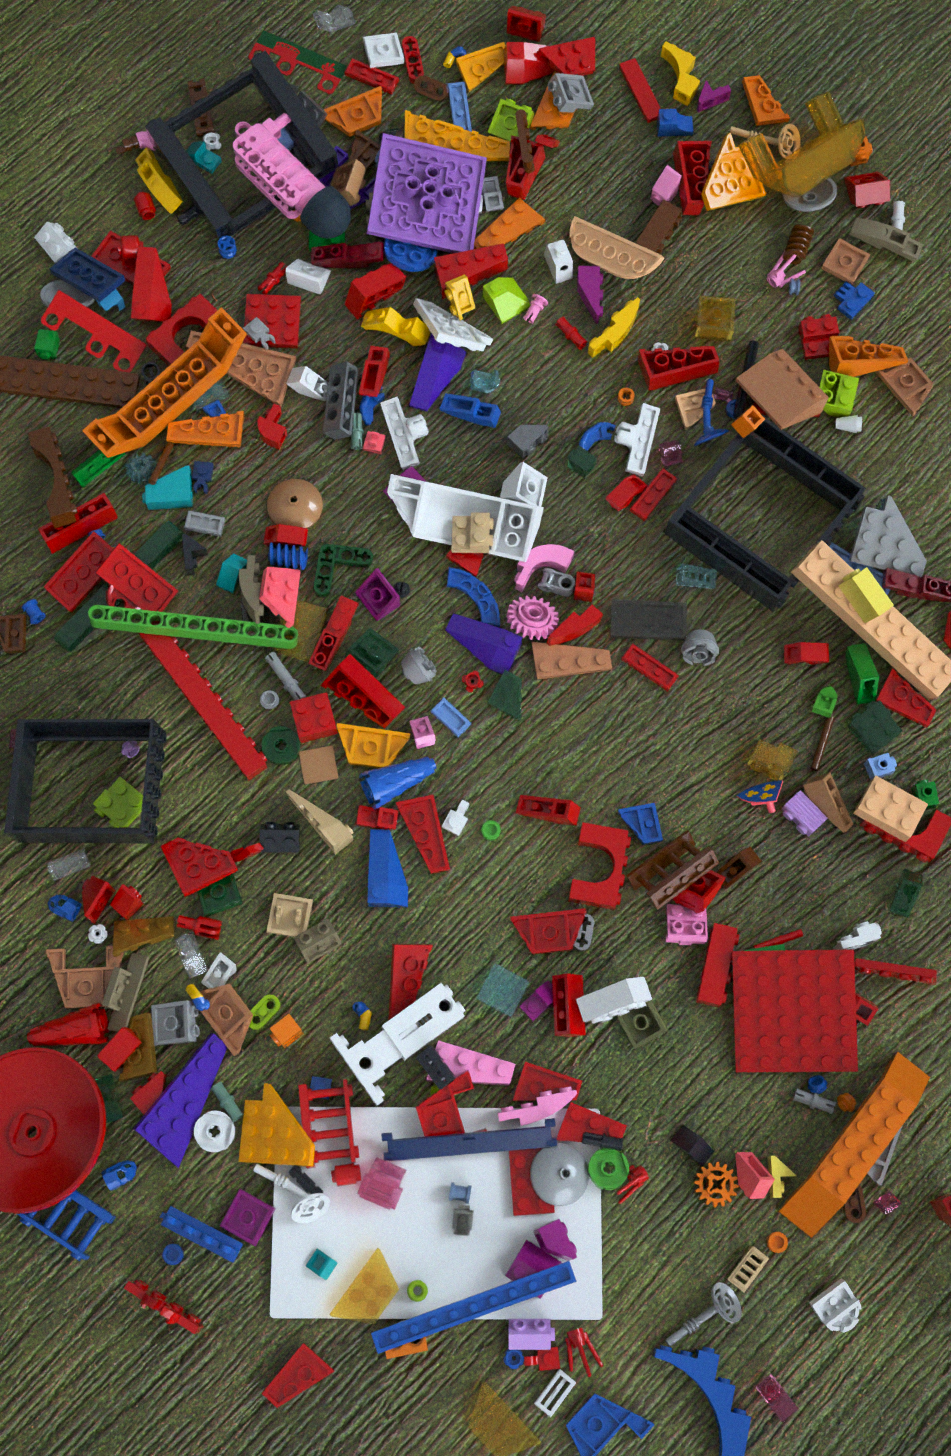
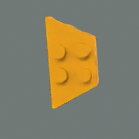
M337 723V729L346 757L351 765L382 768L391 765L410 739V733Z

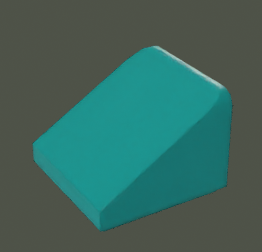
M317 1248L306 1264V1267L327 1280L338 1263Z

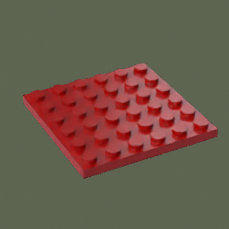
M854 949L732 951L736 1072H858Z

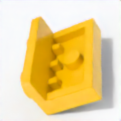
M465 274L445 282L447 288L445 294L451 302V306H449L450 312L459 320L463 319L462 314L475 309L470 285Z

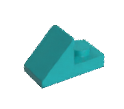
M204 141L193 142L186 150L195 165L211 174L222 162L220 156L206 149Z

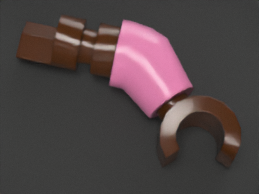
M146 131L135 133L129 140L128 138L122 139L123 145L115 147L117 155L131 151L132 148L156 150L150 142Z

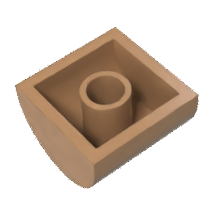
M355 159L335 169L330 186H333L347 200L349 206L357 204L360 200L359 189H362L366 183V180L363 179L366 172L364 165Z

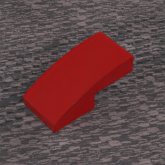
M359 805L355 825L395 830L398 810L383 807L373 809L372 807Z

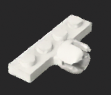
M398 397L381 402L380 404L401 468L405 470L411 466L419 465L420 462L414 447V441L428 435V428L426 427L427 424L424 417L419 414L411 418H405Z
M643 403L637 425L621 422L617 427V436L614 438L615 442L630 449L626 472L641 477L645 474L660 408Z

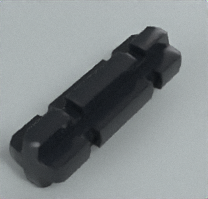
M293 1166L288 1172L293 1179H297L296 1182L307 1193H323V1190L319 1186L316 1187V1183L305 1172H301L302 1169L299 1166Z

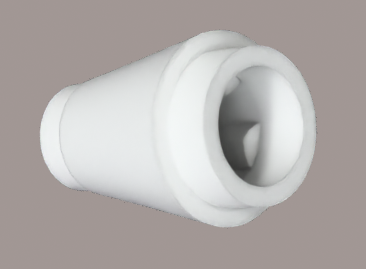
M854 415L836 418V429L853 433L861 432L862 417Z

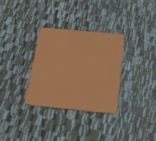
M333 746L299 752L304 784L338 779Z

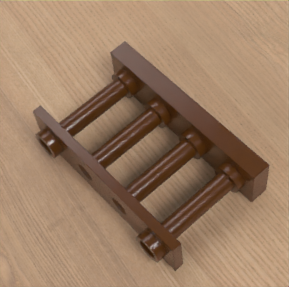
M686 830L626 876L634 890L641 886L648 890L647 895L653 907L658 910L718 865L719 862L713 849L709 846L703 851L697 849L690 832ZM688 851L695 857L685 863L679 857ZM671 863H674L679 869L670 875L664 869ZM658 874L664 880L654 886L649 880Z

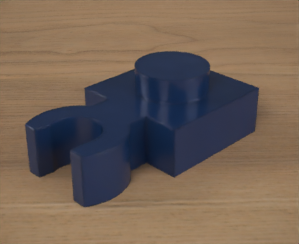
M194 462L192 479L197 481L193 486L195 493L198 492L199 487L204 488V494L208 493L206 482L212 483L214 468L212 462Z

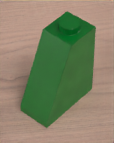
M865 643L847 646L845 660L856 703L858 705L875 702L879 674Z

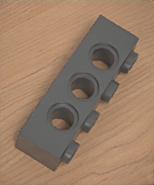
M349 362L330 366L323 433L334 440L349 437L352 434L359 369Z

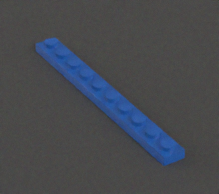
M566 1261L371 1332L379 1354L577 1282L570 1261Z

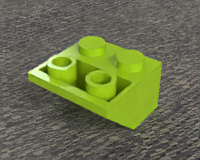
M823 370L819 388L829 397L823 408L829 416L837 418L850 416L859 378Z

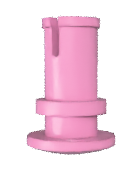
M538 294L532 295L534 300H531L530 307L523 317L526 321L529 319L528 322L532 324L539 311L543 310V305H548V301Z

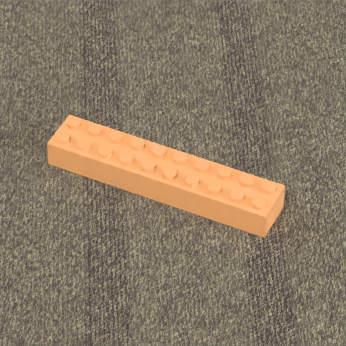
M822 540L815 544L791 573L928 700L939 697L951 682V660L894 607H891L879 617L864 623L838 586L844 582L842 578L853 572L854 569Z

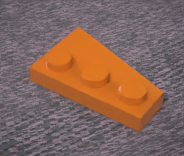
M760 75L743 77L742 84L756 126L784 123L790 120V116L783 112L781 109L782 105L772 97L771 90Z

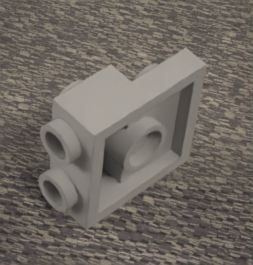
M555 73L549 80L548 90L552 91L554 96L553 104L558 107L559 112L573 113L576 108L591 109L594 106L584 76Z
M185 1000L151 1005L155 1046L196 1042V1037L199 1036V1027L195 1023L198 1009H196L193 1001Z

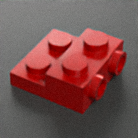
M825 314L819 319H814L812 316L803 318L798 329L804 359L829 357L830 336L839 335L837 318L831 317L830 314Z

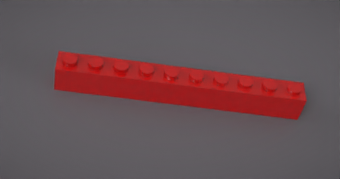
M159 621L151 622L152 625H158L160 623ZM138 633L247 780L250 781L267 769L265 763L267 758L261 751L259 753L254 748L256 744L250 736L247 738L244 735L245 729L239 721L235 723L232 719L234 715L228 707L224 708L221 702L223 700L217 692L213 694L210 690L212 686L207 678H201L199 675L201 671L195 663L191 664L189 662L190 656L185 649L180 650L177 646L179 642L176 637Z

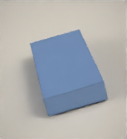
M445 698L431 710V713L457 738L471 725V722Z

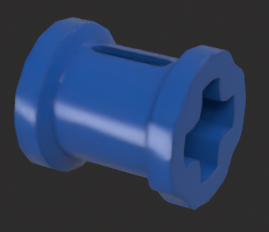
M30 600L22 606V610L29 616L31 624H38L45 619L46 614L41 612L37 600Z

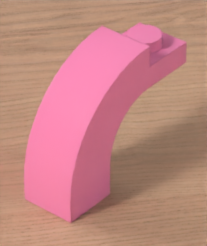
M554 544L541 545L531 549L527 561H519L517 564V571L519 572L514 579V582H516L515 589L522 592L531 574L542 567H551L566 573L573 559L574 551Z

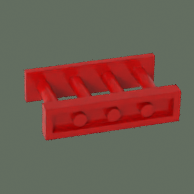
M347 1079L343 1080L344 1087L312 1090L308 1089L307 1084L298 1085L302 1128L311 1141L317 1142L320 1139L349 1136L350 1145L349 1149L325 1152L314 1151L313 1167L306 1166L307 1169L316 1168L315 1163H319L320 1160L351 1157V1163H356V1158H360L358 1145L354 1146L349 1096H353L352 1084H348ZM345 1096L346 1107L318 1111L310 1109L309 1101H313L315 1098ZM347 1116L348 1128L317 1132L312 1130L311 1122L315 1121V1119Z

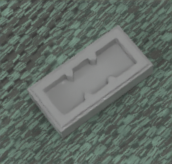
M188 510L184 529L221 537L225 517Z

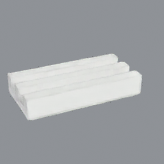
M559 1369L534 1404L548 1416L552 1417L576 1382ZM561 1375L563 1379L560 1381L555 1390L546 1400L544 1405H542L541 1401ZM568 1381L570 1384L549 1411L547 1407L565 1382Z

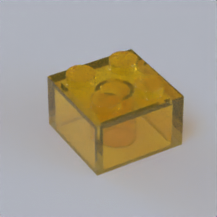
M700 295L696 311L695 338L731 341L734 332L736 299Z

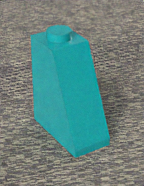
M184 466L158 479L155 485L150 483L145 485L142 499L143 504L147 505L148 510L193 507L192 472L190 466Z

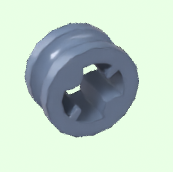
M791 278L789 283V295L795 293V295L798 296L800 291V279L794 281V279Z

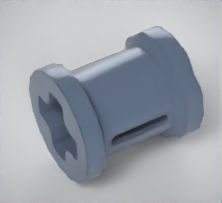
M451 1182L448 1201L454 1199L465 1201L466 1204H469L472 1186H459Z

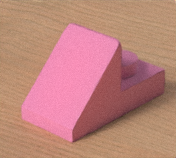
M428 716L409 721L417 749L435 744V734Z

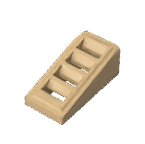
M750 1246L727 1280L744 1293L769 1258L754 1246ZM753 1254L761 1261L757 1263L750 1256ZM746 1261L751 1263L756 1268L752 1270L745 1264ZM740 1269H745L751 1275L749 1277L746 1276L744 1273L740 1271ZM739 1275L746 1281L745 1284L737 1280L735 1276Z

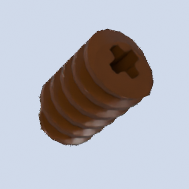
M802 224L793 226L783 254L785 261H788L794 254L796 257L790 264L798 265L802 260L806 259L812 235L814 234V230L811 227Z

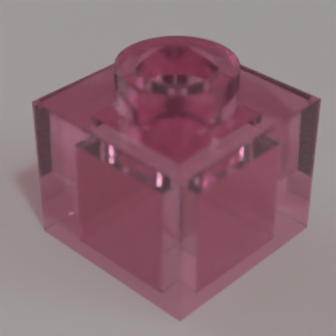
M677 440L659 444L661 462L665 466L683 462L681 445Z

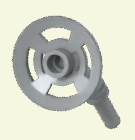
M722 1282L713 1285L711 1295L714 1305L697 1317L690 1318L687 1324L683 1323L682 1328L665 1339L666 1344L670 1347L688 1333L692 1334V1331H696L695 1328H700V1324L716 1313H719L722 1318L730 1323L738 1322L742 1311L734 1291Z

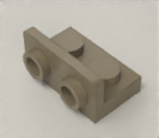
M329 919L294 937L307 964L342 945Z

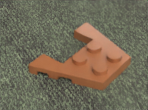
M106 946V967L66 969L65 949L46 950L65 1008L79 1009L95 1003L102 1004L110 982V976L114 967H120L124 952H121L120 956L114 957L113 946Z

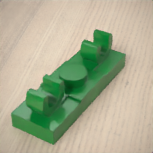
M98 450L85 460L84 463L79 464V467L75 470L73 469L71 474L83 488L126 453L107 458Z

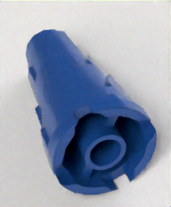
M426 756L400 764L388 765L360 773L359 778L364 777L365 779L360 783L369 804L374 802L375 804L372 805V808L377 809L433 774L436 764L433 758L429 759Z

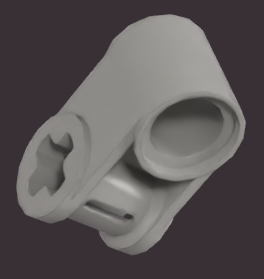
M550 568L543 569V577L538 584L539 589L566 597L573 594L575 580L571 575L557 572ZM569 583L571 586L564 588L562 584Z

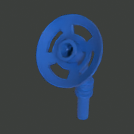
M712 379L707 380L705 395L702 397L701 408L703 409L704 435L695 442V446L729 432L728 429L714 430L713 426L711 427L710 409L713 404L712 391L714 384Z

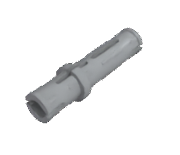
M270 653L271 657L267 655L265 660L284 684L285 691H289L294 700L306 698V695L298 686V681L292 678L276 653Z

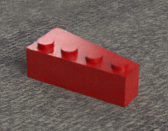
M351 654L320 685L325 689L330 688L333 690L334 695L338 698L343 697L349 701L350 706L364 711L365 716L384 729L405 708Z

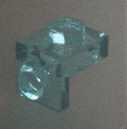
M478 370L471 372L470 389L490 394L498 388L500 384L499 371L494 370L491 374Z

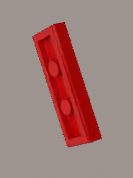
M353 58L345 70V76L374 88L381 86L382 91L391 95L399 82V77L375 67L370 68L369 65Z
M662 468L630 508V512L645 521L678 478Z
M633 643L621 658L622 661L667 692L679 677L678 674Z

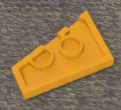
M504 42L456 58V64L468 93L504 65Z

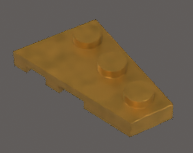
M174 916L114 921L113 956H120L121 952L129 949L131 951L137 950L138 946L147 943L152 945L174 937Z
M150 1013L130 1017L128 1028L132 1029L142 1043L124 1062L123 1072L119 1076V1081L121 1082L157 1073L152 1017Z

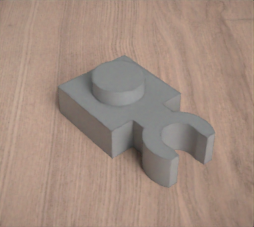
M257 317L243 328L255 343L261 341L263 348L266 350L269 349L266 341L276 343L274 336L268 334L269 328Z

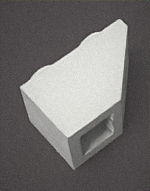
M307 366L292 368L286 383L299 394L326 401L328 382Z

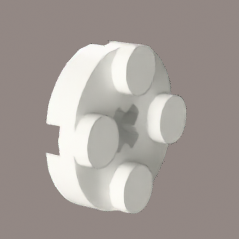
M210 1111L197 1120L194 1127V1137L202 1149L213 1153L226 1150L233 1142L235 1126L227 1114L221 1111ZM214 1126H218L220 1134H217L216 1137H212V1134L209 1133V1130L213 1129Z

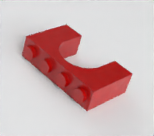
M201 293L196 297H192L187 305L179 308L175 315L163 321L158 329L148 334L146 338L148 347L169 367L184 353L174 342L176 333L187 325H199L205 329L208 319L218 310Z
M938 810L934 811L923 832L919 835L911 836L906 842L864 819L860 826L864 827V830L870 834L875 833L879 835L884 842L894 843L899 846L898 848L901 851L916 855L918 860L931 862L935 858L951 826V817Z
M582 822L578 845L597 848L606 852L612 860L613 873L608 879L598 883L572 879L568 902L615 910L616 905H620L622 894L618 893L619 886H623L625 875L621 874L622 867H626L628 856L625 855V849L630 847L631 837H628V830Z

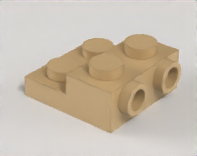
M471 512V516L452 517V553H489V546H493V535H490V529L494 527V518H490V513Z

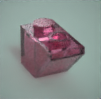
M769 1374L755 1386L764 1403L778 1421L783 1423L798 1410V1407L772 1374Z

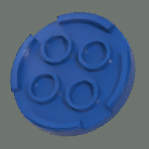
M387 238L384 241L385 256L393 265L402 270L410 272L424 271L433 265L434 257L437 255L436 249Z

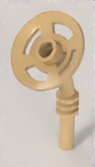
M786 124L781 129L778 138L764 136L760 132L757 134L756 131L753 133V130L750 132L733 126L730 128L729 133L748 138V141L752 140V142L756 141V143L762 142L778 146L781 157L787 161L793 160L800 149V134L797 127L793 124ZM793 141H794V147H793V150H792V152H791L790 149H791V147L793 146Z

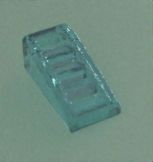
M682 563L677 568L676 585L715 589L717 570ZM692 573H694V579H691ZM706 575H709V582H706Z

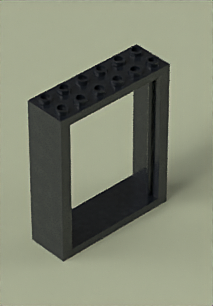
M18 719L4 833L18 843L154 844V839L158 834L156 818H159L160 813L158 799L161 798V789L159 787L160 781L163 779L161 766L165 759L163 745L167 740L166 732L154 719ZM38 741H148L140 828L28 827Z

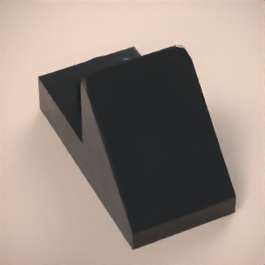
M182 534L185 570L188 576L195 575V568H198L197 557L208 556V553L201 544L187 534Z

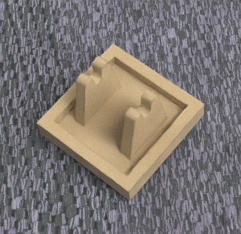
M274 893L266 932L295 937L308 930L313 899Z

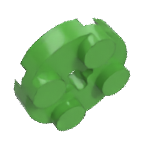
M603 1148V1150H597L590 1158L588 1164L589 1177L599 1189L613 1190L619 1188L626 1181L629 1173V1163L626 1156L613 1149ZM605 1164L614 1167L611 1174L604 1172Z

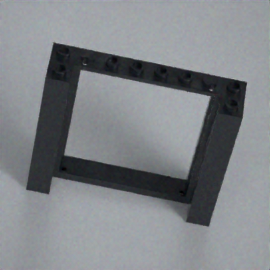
M266 50L253 56L251 59L252 68L250 70L242 72L234 80L227 81L223 87L213 90L204 99L197 100L193 106L184 108L180 114L170 117L165 123L159 117L150 120L145 126L150 142L218 240L222 236L234 235L275 209L276 206L266 197L232 219L174 132L253 83L276 118L283 113L288 115L291 122L283 128L312 168L309 171L318 180L339 167L337 152ZM277 195L275 196L277 201H282Z
M765 418L745 438H742L740 434L735 437L669 519L665 535L773 612L776 607L779 609L782 607L790 594L787 591L790 587L795 588L800 580L793 574L788 578L692 509L694 504L743 443L841 511L816 544L821 540L827 545L833 539L832 533L834 531L838 532L843 526L842 520L845 517L848 519L861 505L865 497L863 493L866 488Z

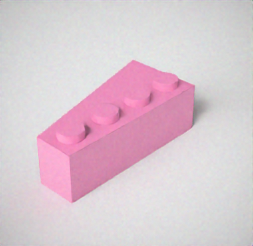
M438 1040L435 1050L456 1077L469 1070L473 1084L510 1085L516 1064ZM428 1075L426 1081L433 1082L431 1077Z

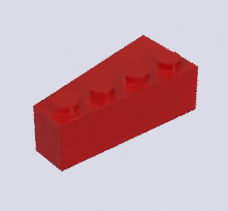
M678 141L675 146L673 159L675 171L681 175L678 190L682 215H700L704 206L701 193L707 181L712 141Z
M504 243L434 257V270L442 299L447 298L445 282L465 274L469 285L473 286L482 279H488L508 270V256Z
M714 346L690 347V349H680L678 347L673 348V350L656 348L654 351L639 349L638 364L649 391L716 374L719 369L720 360Z

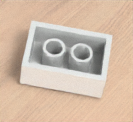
M645 977L622 980L577 998L576 1001L583 1021H592V1024L609 1021L616 1015L627 1014L631 1009L645 1007V1002L652 1000Z

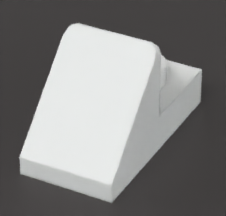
M220 952L201 983L209 989L225 985L228 978L236 972V964Z

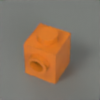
M752 405L731 425L742 438H745L765 418Z

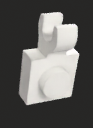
M462 800L456 812L450 810L442 828L459 836L468 821L464 814L469 807V803Z

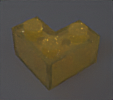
M759 739L747 764L751 765L750 767L755 771L767 773L771 779L783 780L798 751L782 743L775 747Z

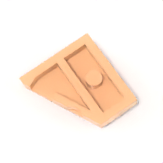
M705 389L675 396L685 430L703 417L701 404L702 397L705 395ZM712 393V397H713L712 408H714L716 402H715V399H714V396H713V393Z

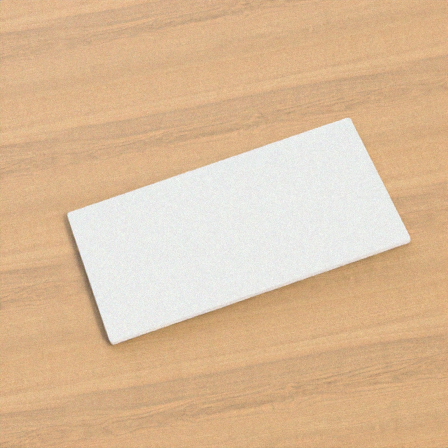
M288 1107L302 1127L300 1107ZM310 1107V1109H314V1111L326 1110V1109H334V1108H343V1107ZM351 1107L354 1146L358 1145L360 1157L356 1158L354 1165H360L362 1181H357V1184L338 1187L337 1183L332 1182L331 1171L335 1170L337 1165L350 1164L351 1157L320 1160L319 1163H315L316 1168L307 1169L306 1166H299L302 1169L301 1172H305L316 1183L315 1186H319L323 1190V1194H326L330 1199V1207L327 1212L317 1220L309 1223H297L291 1217V1210L300 1198L288 1189H282V1186L278 1187V1184L274 1185L273 1207L276 1209L273 1213L270 1294V1316L272 1318L409 1319L511 1282L512 1280L507 1278L505 1274L524 1242L528 1240L540 1248L533 1231L557 1219L564 1222L568 1230L567 1236L577 1249V1258L570 1260L577 1282L544 1293L541 1299L533 1297L475 1319L600 1320L602 1318L601 1189L596 1187L590 1177L587 1188L581 1198L567 1206H554L555 1213L513 1216L509 1151L384 1161V1152H388L387 1141H382L381 1133L392 1132L393 1139L425 1137L416 1108ZM458 1108L465 1133H471L484 1128L487 1131L541 1127L545 1126V1119L555 1118L556 1127H551L552 1138L557 1137L567 1109L562 1108L542 1120L521 1126L519 1118L499 1121L498 1113L501 1112V1108ZM589 1109L600 1114V1111L598 1109ZM346 1115L315 1119V1121L311 1122L312 1130H316V1132L348 1128ZM349 1136L320 1139L317 1142H313L315 1151L318 1150V1152L350 1148ZM557 1141V1143L568 1144L576 1148L584 1157L587 1166L593 1154L600 1149V1147L583 1144L582 1142ZM275 1164L274 1173H281V1176L285 1175V1178L289 1177L292 1183L306 1192L296 1182L297 1179H293L288 1173L295 1165ZM563 1170L562 1172L563 1177L567 1176V1172L565 1170ZM451 1182L459 1186H472L469 1204H466L465 1201L454 1199L448 1201ZM324 1200L319 1201V1205L317 1208H320L323 1205ZM317 1248L338 1263L327 1280L306 1267V1264ZM549 1254L552 1257L559 1260L561 1263L567 1261L552 1254ZM415 1280L423 1281L428 1288L426 1298L419 1302L411 1300L407 1294L408 1285ZM415 1287L413 1290L415 1295H420L422 1291L420 1287Z

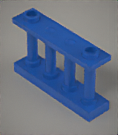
M77 1190L57 1203L44 1224L33 1218L37 1212L17 1214L21 1217L19 1221L28 1227L32 1224L72 1251L70 1255L78 1261L89 1259L90 1256L84 1252L102 1224L105 1225L106 1222L112 1224L116 1218L112 1213ZM74 1200L79 1204L77 1206L78 1210L59 1236L51 1230V1227L67 1203ZM90 1211L96 1215L94 1217L95 1221L78 1247H76L67 1240L84 1214Z

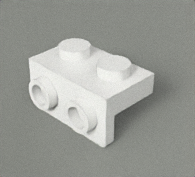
M46 222L34 238L51 259L57 263L76 246L73 239L63 232L64 229L61 225Z

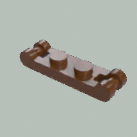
M205 78L199 79L200 81L193 82V80L187 81L192 106L197 100L208 96ZM201 88V91H194V89ZM210 110L194 120L197 137L202 136V134L214 133Z
M520 109L516 111L515 115L525 172L532 173L535 170L533 156L531 155V142L527 143V139H530L529 128H527L528 121L526 119V112Z

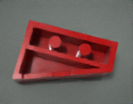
M511 135L506 187L509 196L525 200L546 158L544 145L527 140V143L531 142V155L533 156L535 170L532 173H526L522 161L519 137Z
M392 263L384 264L379 269L370 271L365 276L355 278L351 282L344 305L358 320L362 317V312L368 308L373 310L375 303L381 299L385 301L403 288L406 276Z

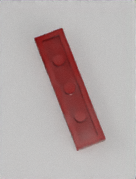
M636 58L620 63L619 68L646 122L650 123L657 120L658 111L661 108Z

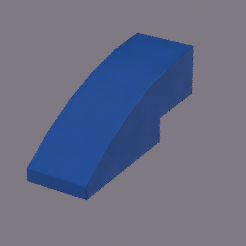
M445 393L440 406V411L451 416L496 428L501 414L499 407L495 404L480 402L478 398Z

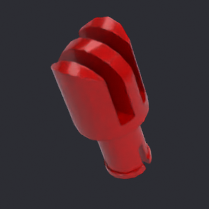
M179 915L177 927L193 930L197 936L219 940L222 921L203 916L194 919Z

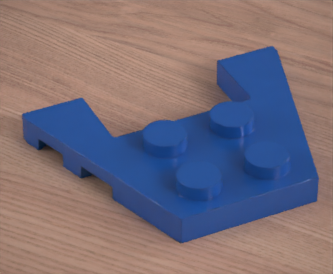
M594 1393L566 1423V1427L581 1456H596L625 1423L641 1439L650 1431L654 1424Z

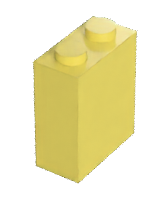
M867 567L861 571L857 568L842 578L844 582L838 585L864 623L879 617L894 606Z

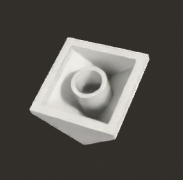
M297 259L286 267L287 283L321 295L331 270Z

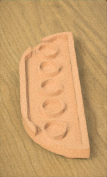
M574 216L572 220L570 238L572 248L583 261L593 266H600V269L624 279L640 278L651 273L664 260L662 255Z

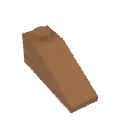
M831 773L810 778L803 785L805 794L840 831L846 832L853 825Z

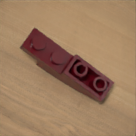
M374 242L353 246L340 243L312 247L311 264L327 268L369 267V263L383 261L384 245L382 242Z
M890 568L884 570L882 588L894 590L896 594L906 597L951 602V581L928 575L920 577Z

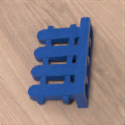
M170 1206L167 1213L162 1212L160 1216L163 1218L162 1226L232 1263L235 1262L243 1246V1243L172 1206Z

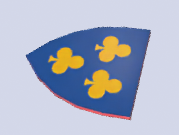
M783 780L753 786L736 796L742 801L751 803L752 806L766 804L768 813H774L776 809L773 802H777Z

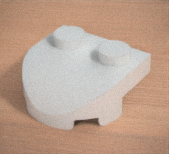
M842 1278L809 1302L819 1320L832 1331H849L859 1321L857 1317L859 1310H861V1304Z

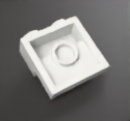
M868 921L858 924L857 927L853 928V932L837 941L838 944L833 947V950L858 949L873 944L881 938L879 924H869Z

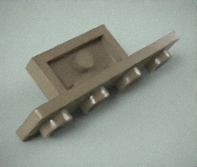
M132 953L127 970L114 967L102 1006L113 1010L108 1030L118 1032L122 1027L127 1028L149 961L148 956Z

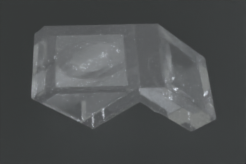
M337 5L329 14L316 10L313 14L318 28L328 32L352 26L356 23L353 12L348 7Z

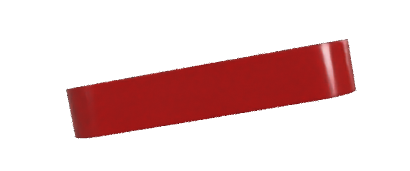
M407 36L402 40V50L408 79L414 84L416 78L424 76V70L417 39L413 36ZM408 44H411L412 51H409ZM411 57L418 59L416 63H410L408 60ZM414 69L417 70L418 77H415Z

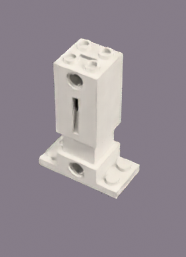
M442 983L437 985L383 1024L381 1027L383 1031L365 1044L361 1040L348 1050L349 1043L343 1035L339 1037L336 1033L330 1037V1041L376 1106L384 1101L382 1097L385 1094L378 1085L374 1087L373 1084L385 1076L384 1070L401 1058L404 1061L464 1018L465 1015L463 1013L465 1009L459 1001L455 1003L452 998L453 992L448 985L443 986ZM444 1002L448 1004L449 1010L441 1011L439 1003ZM362 1059L370 1061L371 1066L368 1069L360 1067L359 1062Z

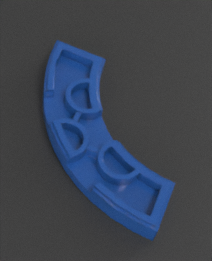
M449 567L447 587L464 592L475 602L480 612L481 622L500 627L498 605L489 588L482 581L472 576V574Z

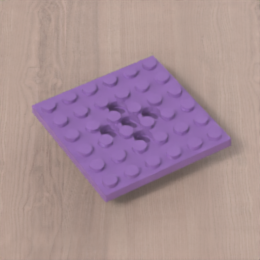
M383 133L366 234L450 253L473 250L487 157Z

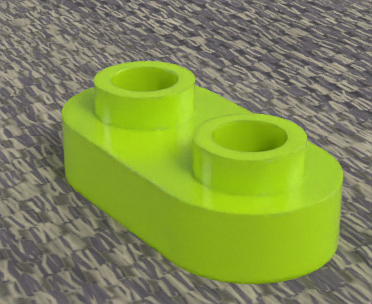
M264 996L250 1010L253 1014L249 1026L251 1029H262L278 1013L281 1004L276 996ZM269 1002L274 1003V1007L272 1009L267 1008V1004ZM255 1017L260 1018V1022L257 1024L253 1023Z

